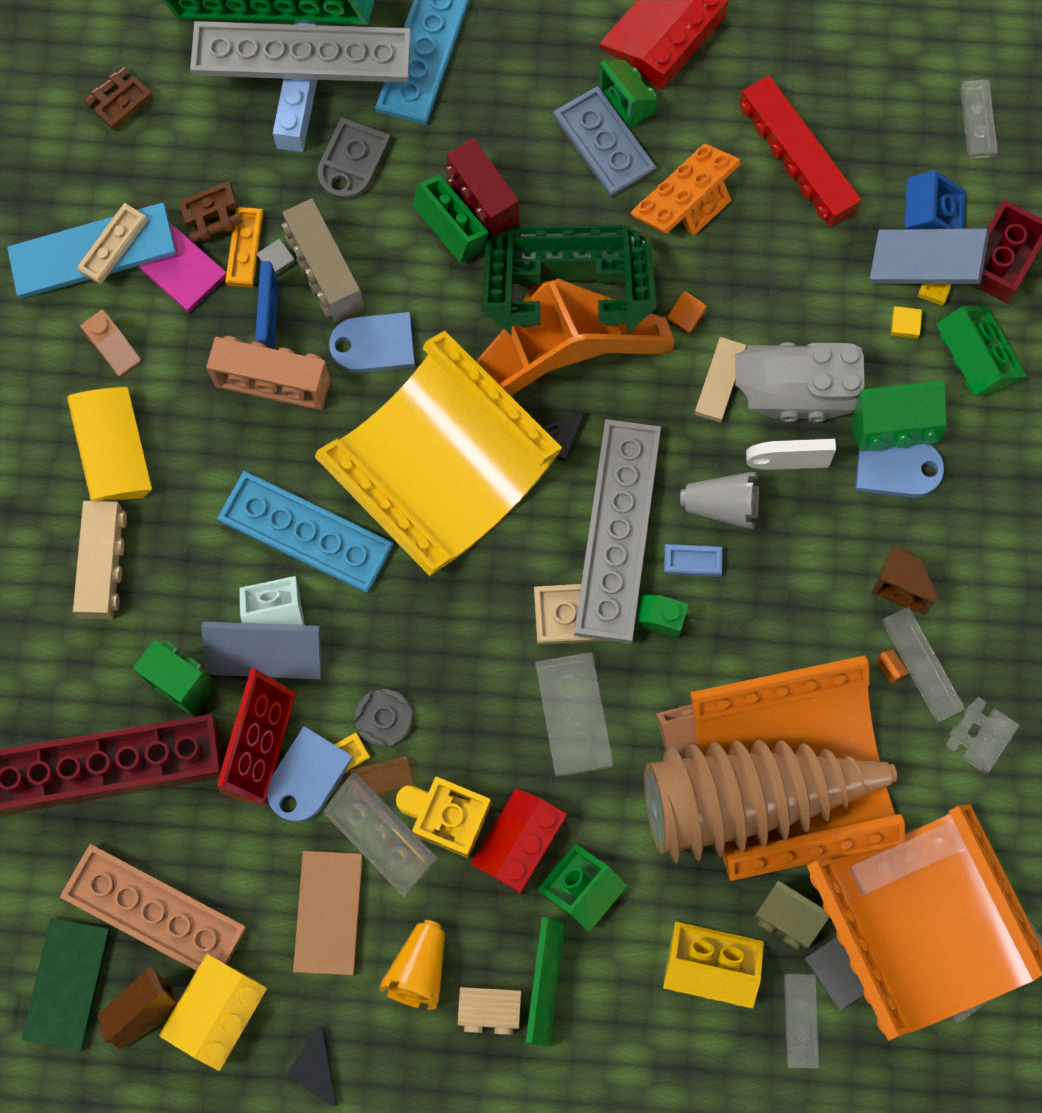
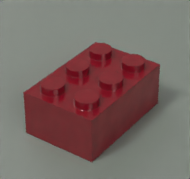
M474 138L446 154L447 166H445V170L448 174L447 184L455 193L458 192L462 202L489 232V237L519 225V200Z
M1003 199L987 227L989 237L981 284L970 285L1009 304L1042 246V219Z

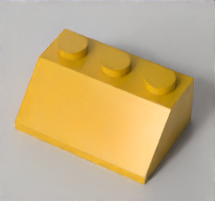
M675 921L663 988L737 1006L753 1008L761 981L764 941Z
M206 954L159 1036L193 1058L220 1071L267 988L211 955Z

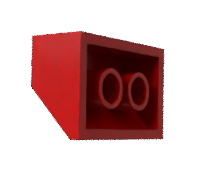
M516 788L470 865L517 894L522 895L566 821L567 814L546 801Z

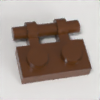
M124 66L117 72L113 71L107 76L108 80L99 87L95 86L89 91L90 95L83 100L88 108L93 107L97 102L99 103L94 108V111L113 131L153 98L151 91L134 75L126 82L124 81L130 75ZM116 87L117 90L107 97L106 95Z
M229 181L179 201L185 224L189 228L196 225L198 227V230L189 233L193 243L202 239L205 242L212 239V235L224 230L229 232L235 229L234 226L243 223L240 213L232 216L229 214L230 211L239 208L233 187ZM220 217V221L210 225L207 224L208 220Z

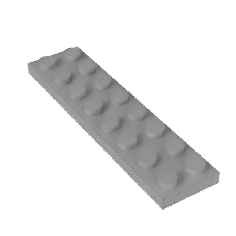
M194 21L190 71L195 76L408 82L411 30L410 28Z
M605 419L574 636L632 644L661 426Z

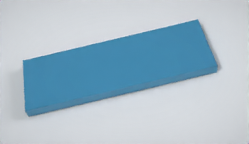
M413 0L404 28H410L411 30L408 82H384L375 107L376 112L427 126L470 0Z
M164 202L137 210L144 214L148 221L109 274L177 255ZM114 217L8 246L7 249L17 296L23 299L90 280V278L80 273L76 268Z
M243 471L217 517L218 522L366 594L371 590L394 547L393 542L246 471Z

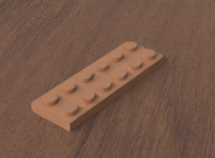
M89 844L60 895V898L196 971L206 954L227 964L247 928Z

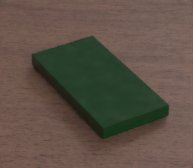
M50 918L21 1040L83 1051L111 929Z

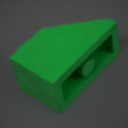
M638 595L634 626L678 639L689 604L660 595Z

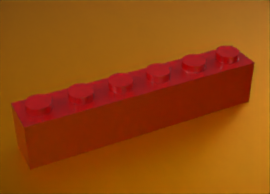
M768 75L744 89L739 104L741 112L745 117H749L752 120L757 134L761 138L764 137L773 156L777 159L780 158L785 165L787 175L791 179H795L799 184L803 197L806 200H810L815 206L818 217L822 221H826L831 228L856 213L861 198L771 77Z

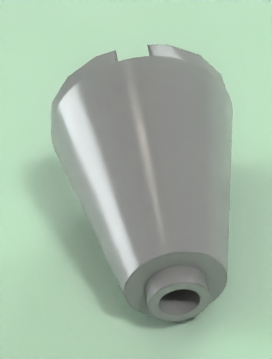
M747 472L689 483L686 489L681 490L680 505L685 506L686 512L746 529H754L756 524L752 523L751 519L758 516L759 486H753V479H758L757 472Z

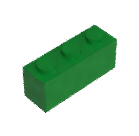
M437 175L418 184L412 206L455 258L462 263L480 254L489 232L440 175Z

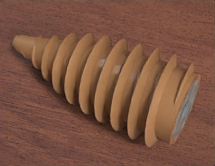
M735 740L731 743L727 755L717 742H712L709 745L706 756L702 754L696 745L690 744L686 749L683 759L674 747L669 746L664 752L662 761L646 764L644 774L646 807L655 845L661 854L669 853L676 864L678 863L680 851L687 849L691 850L699 862L703 847L712 845L717 855L722 857L725 843L729 841H734L738 849L743 853L747 838L753 835L765 847L768 832L775 829L782 839L786 841L790 825L798 822L804 832L807 833L811 817L820 814L828 822L831 809L841 804L847 809L849 801L862 795L866 797V794L890 786L892 782L897 781V772L894 764L874 762L872 760L858 761L850 756L839 759L828 749L822 750L820 755L816 756L810 746L805 743L800 744L794 754L790 746L784 741H778L771 753L768 746L761 740H756L752 744L750 753L740 741Z

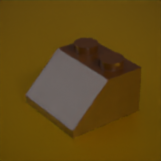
M892 548L881 566L871 591L874 595L922 615L927 613L938 597L921 559L915 557L912 551L905 548Z

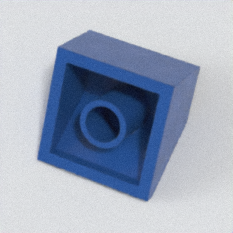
M936 170L907 178V190L905 193L906 215L904 217L907 230L964 229L965 189Z

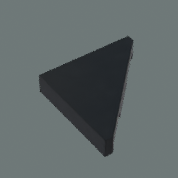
M580 411L577 415L542 427L562 447L556 456L557 459L566 462L584 419V412Z
M318 1026L286 1075L334 1107L336 1100L328 1053L326 1051L323 1028Z

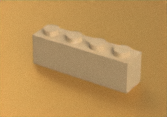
M83 501L73 612L80 619H114V611L119 609L120 599L119 594H116L117 583H120L122 579V568L118 564L119 555L124 553V540L121 538V530L126 527L127 516L118 502Z

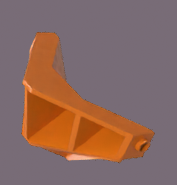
M561 279L533 285L523 300L540 301V325L528 328L512 326V336L503 329L476 362L512 396L549 371L605 353L662 355L672 352L674 338L665 316L661 317L650 313L628 334L627 324H619L617 326L598 324V300L615 299Z

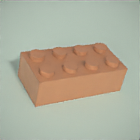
M225 336L224 338L215 337L206 366L216 388L321 411L323 410L331 381L325 360H322L320 356L315 354L298 355L287 348L275 350L259 342L243 343L232 336Z

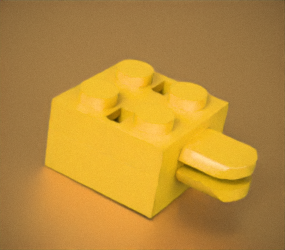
M436 776L429 792L410 785L400 789L396 797L399 810L403 814L417 819L412 830L415 837L469 859L491 807V799Z

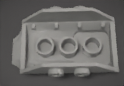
M787 342L779 346L747 345L746 350L735 354L736 386L748 398V409L771 418H780L784 422H793L797 419L822 422L826 419L849 414L855 410L860 389H864V356L862 348L850 343H811L807 346H796L794 343Z

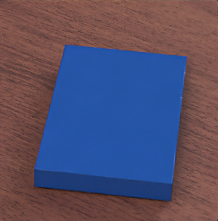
M261 261L255 340L265 344L268 348L274 349L279 283L271 261Z

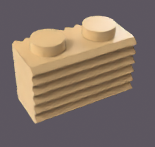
M460 987L458 1025L464 1026V1032L482 1033V1027L495 1028L494 1034L513 1035V1029H519L521 991Z

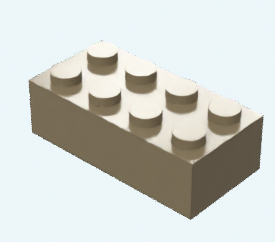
M313 199L283 211L282 214L285 222L281 226L285 233V239L291 251L294 250L302 273H306L309 280L308 284L314 296L317 295L326 319L331 317L336 326L347 319L365 312L360 289Z

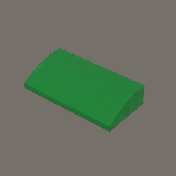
M542 917L526 1044L550 1047L566 924L547 917Z

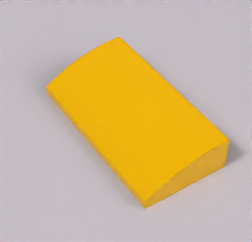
M128 387L97 389L69 395L67 399L90 500L106 501L144 498L152 490Z

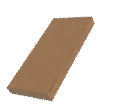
M303 851L294 973L354 976L363 854Z

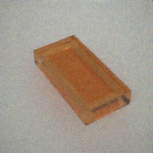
M407 756L350 770L357 800L414 785Z

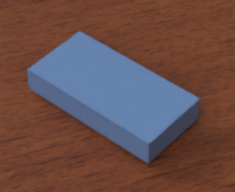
M665 544L664 574L721 577L722 547Z

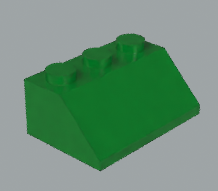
M961 306L936 324L940 331L939 335L942 342L949 347L953 355L952 360L954 364L962 371L966 378L965 384L975 396L990 395L1027 378L1024 369L989 306Z
M944 381L860 389L850 423L858 450L877 451L883 448H904L909 445H931L941 442L946 428Z

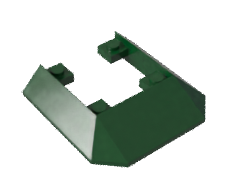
M624 225L514 226L486 239L482 311L511 336L512 326L528 328L540 325L541 316L540 301H513L514 284L528 287L534 284H541V281H553L556 279L597 280V283L606 285L624 283L625 300H598V324H605L607 326L627 324V334L656 309L651 236Z

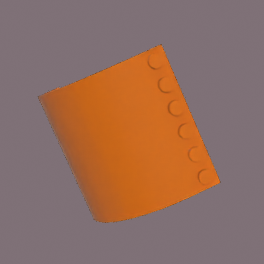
M866 656L690 692L697 747L706 756L709 745L712 742H717L727 755L731 743L737 740L750 753L752 744L756 740H761L772 753L775 744L778 741H784L790 746L794 754L797 747L805 743L810 746L816 756H819L822 750L828 749L839 759L850 756L858 761L872 760L880 762L869 705V662ZM887 787L866 794V797L862 795L849 801L847 809L842 804L831 809L828 822L820 814L811 817L807 833L804 832L798 822L790 825L786 841L782 839L775 829L768 832L765 847L759 843L755 835L748 837L743 853L738 849L734 841L726 842L722 857L729 879L734 881L811 864L817 860L835 859L904 844L905 822L901 814L895 815Z
M971 804L959 805L949 810L950 814L906 833L904 844L847 855L832 860L831 858L817 860L807 865L810 872V880L821 895L823 908L834 923L837 930V938L841 945L845 947L850 958L851 969L859 977L864 988L865 999L872 1005L878 1018V1027L886 1035L888 1041L945 1020L1042 977V946Z

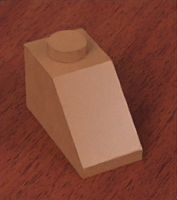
M103 309L80 325L89 341L119 378L142 362Z

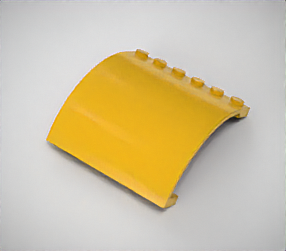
M446 331L425 342L422 349L428 354L409 380L386 404L359 427L340 440L336 439L320 448L315 455V458L429 576L459 557L497 525L531 490L562 449Z

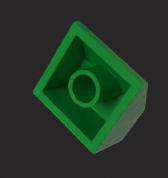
M604 60L600 63L599 88L629 129L655 113L657 96L651 87H646L642 82L641 75L635 67L631 68L626 60Z
M575 844L537 890L574 922L590 932L625 890L627 885L608 865Z

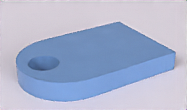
M410 312L350 318L341 322L331 334L329 347L332 358L340 368L347 372L366 373L415 368ZM342 341H347L351 344L350 350L343 353L337 351L336 346Z
M926 444L909 445L904 448H883L877 451L858 450L855 491L911 498L926 496L935 490L943 477L944 465L942 458L935 448ZM926 464L933 466L936 470V475L933 477L925 476L921 471V466Z
M304 726L272 775L267 794L271 808L277 815L288 821L303 822L312 819L322 810L354 757ZM287 797H294L297 802L296 808L290 813L284 812L282 808L283 801Z

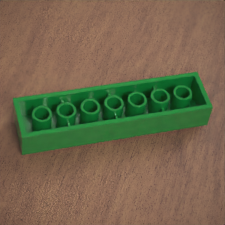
M162 0L177 19L364 25L369 24L374 0Z

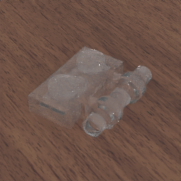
M977 697L973 704L968 705L964 710L965 716L959 725L954 726L950 731L949 735L951 737L947 741L946 746L956 751L960 744L967 747V750L961 758L983 773L988 774L1020 725L997 709H993L988 717L985 716L982 710L987 703ZM975 722L981 728L976 736L972 738L969 736L968 731Z

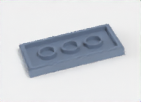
M598 86L553 111V117L610 198L656 172L657 167Z
M987 229L879 230L870 281L872 284H981L989 232Z
M204 621L202 623L204 667L208 675L249 676L252 668L257 669L268 677L321 679L320 626Z

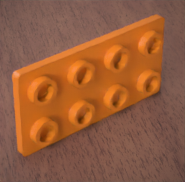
M703 144L631 211L632 217L664 234L668 233L682 220L687 233L694 236L732 201L724 180L741 165L739 158L708 144Z

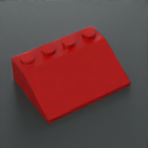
M637 0L599 43V47L618 60H626L631 68L635 67L643 78L663 90L726 17L729 0Z
M251 668L217 787L221 794L234 800L264 806L296 693L257 669Z

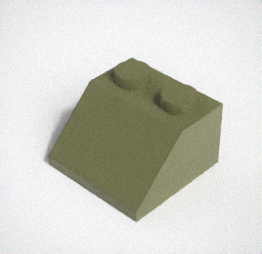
M777 881L770 887L753 916L759 920L757 926L770 934L774 931L784 936L783 942L795 950H799L800 947L804 950L809 948L829 919L823 908L780 881Z

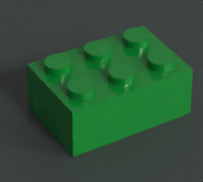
M154 639L132 669L160 694L193 717L198 716L217 691L211 684L213 679L208 676V673L203 670L199 663L190 657L186 660L172 644L165 641L162 645Z

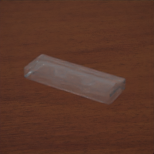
M989 80L962 81L960 87L968 157H996L998 152Z
M785 974L787 1068H819L816 974Z

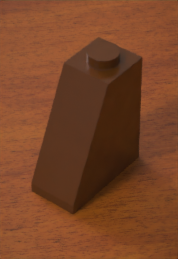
M152 966L146 969L97 1015L102 1024L99 1032L107 1044L111 1042L118 1049H122L168 1021L179 1002L172 986Z

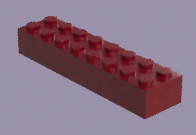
M213 714L0 749V815L217 779L223 766L218 720Z

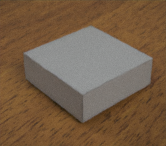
M280 239L257 253L260 261H271L276 276L296 263Z

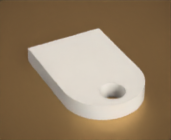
M835 439L764 442L751 446L746 450L747 465L763 470L829 468L836 451Z

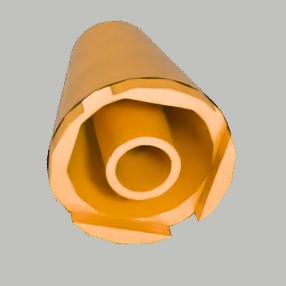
M425 920L424 923H418L381 982L379 990L383 992L387 989V997L415 1008H419L420 1003L428 1004L427 1010L437 1008L440 997L445 932L441 930L440 924Z

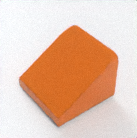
M684 291L667 319L690 334L704 316L707 306Z
M894 650L885 651L876 659V663L892 684L909 673Z

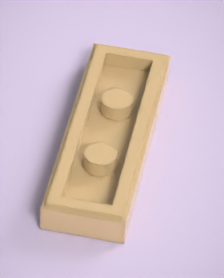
M124 203L76 269L101 285L145 226L148 218Z
M722 337L719 338L694 415L721 423L736 379L735 354L746 349L745 344Z

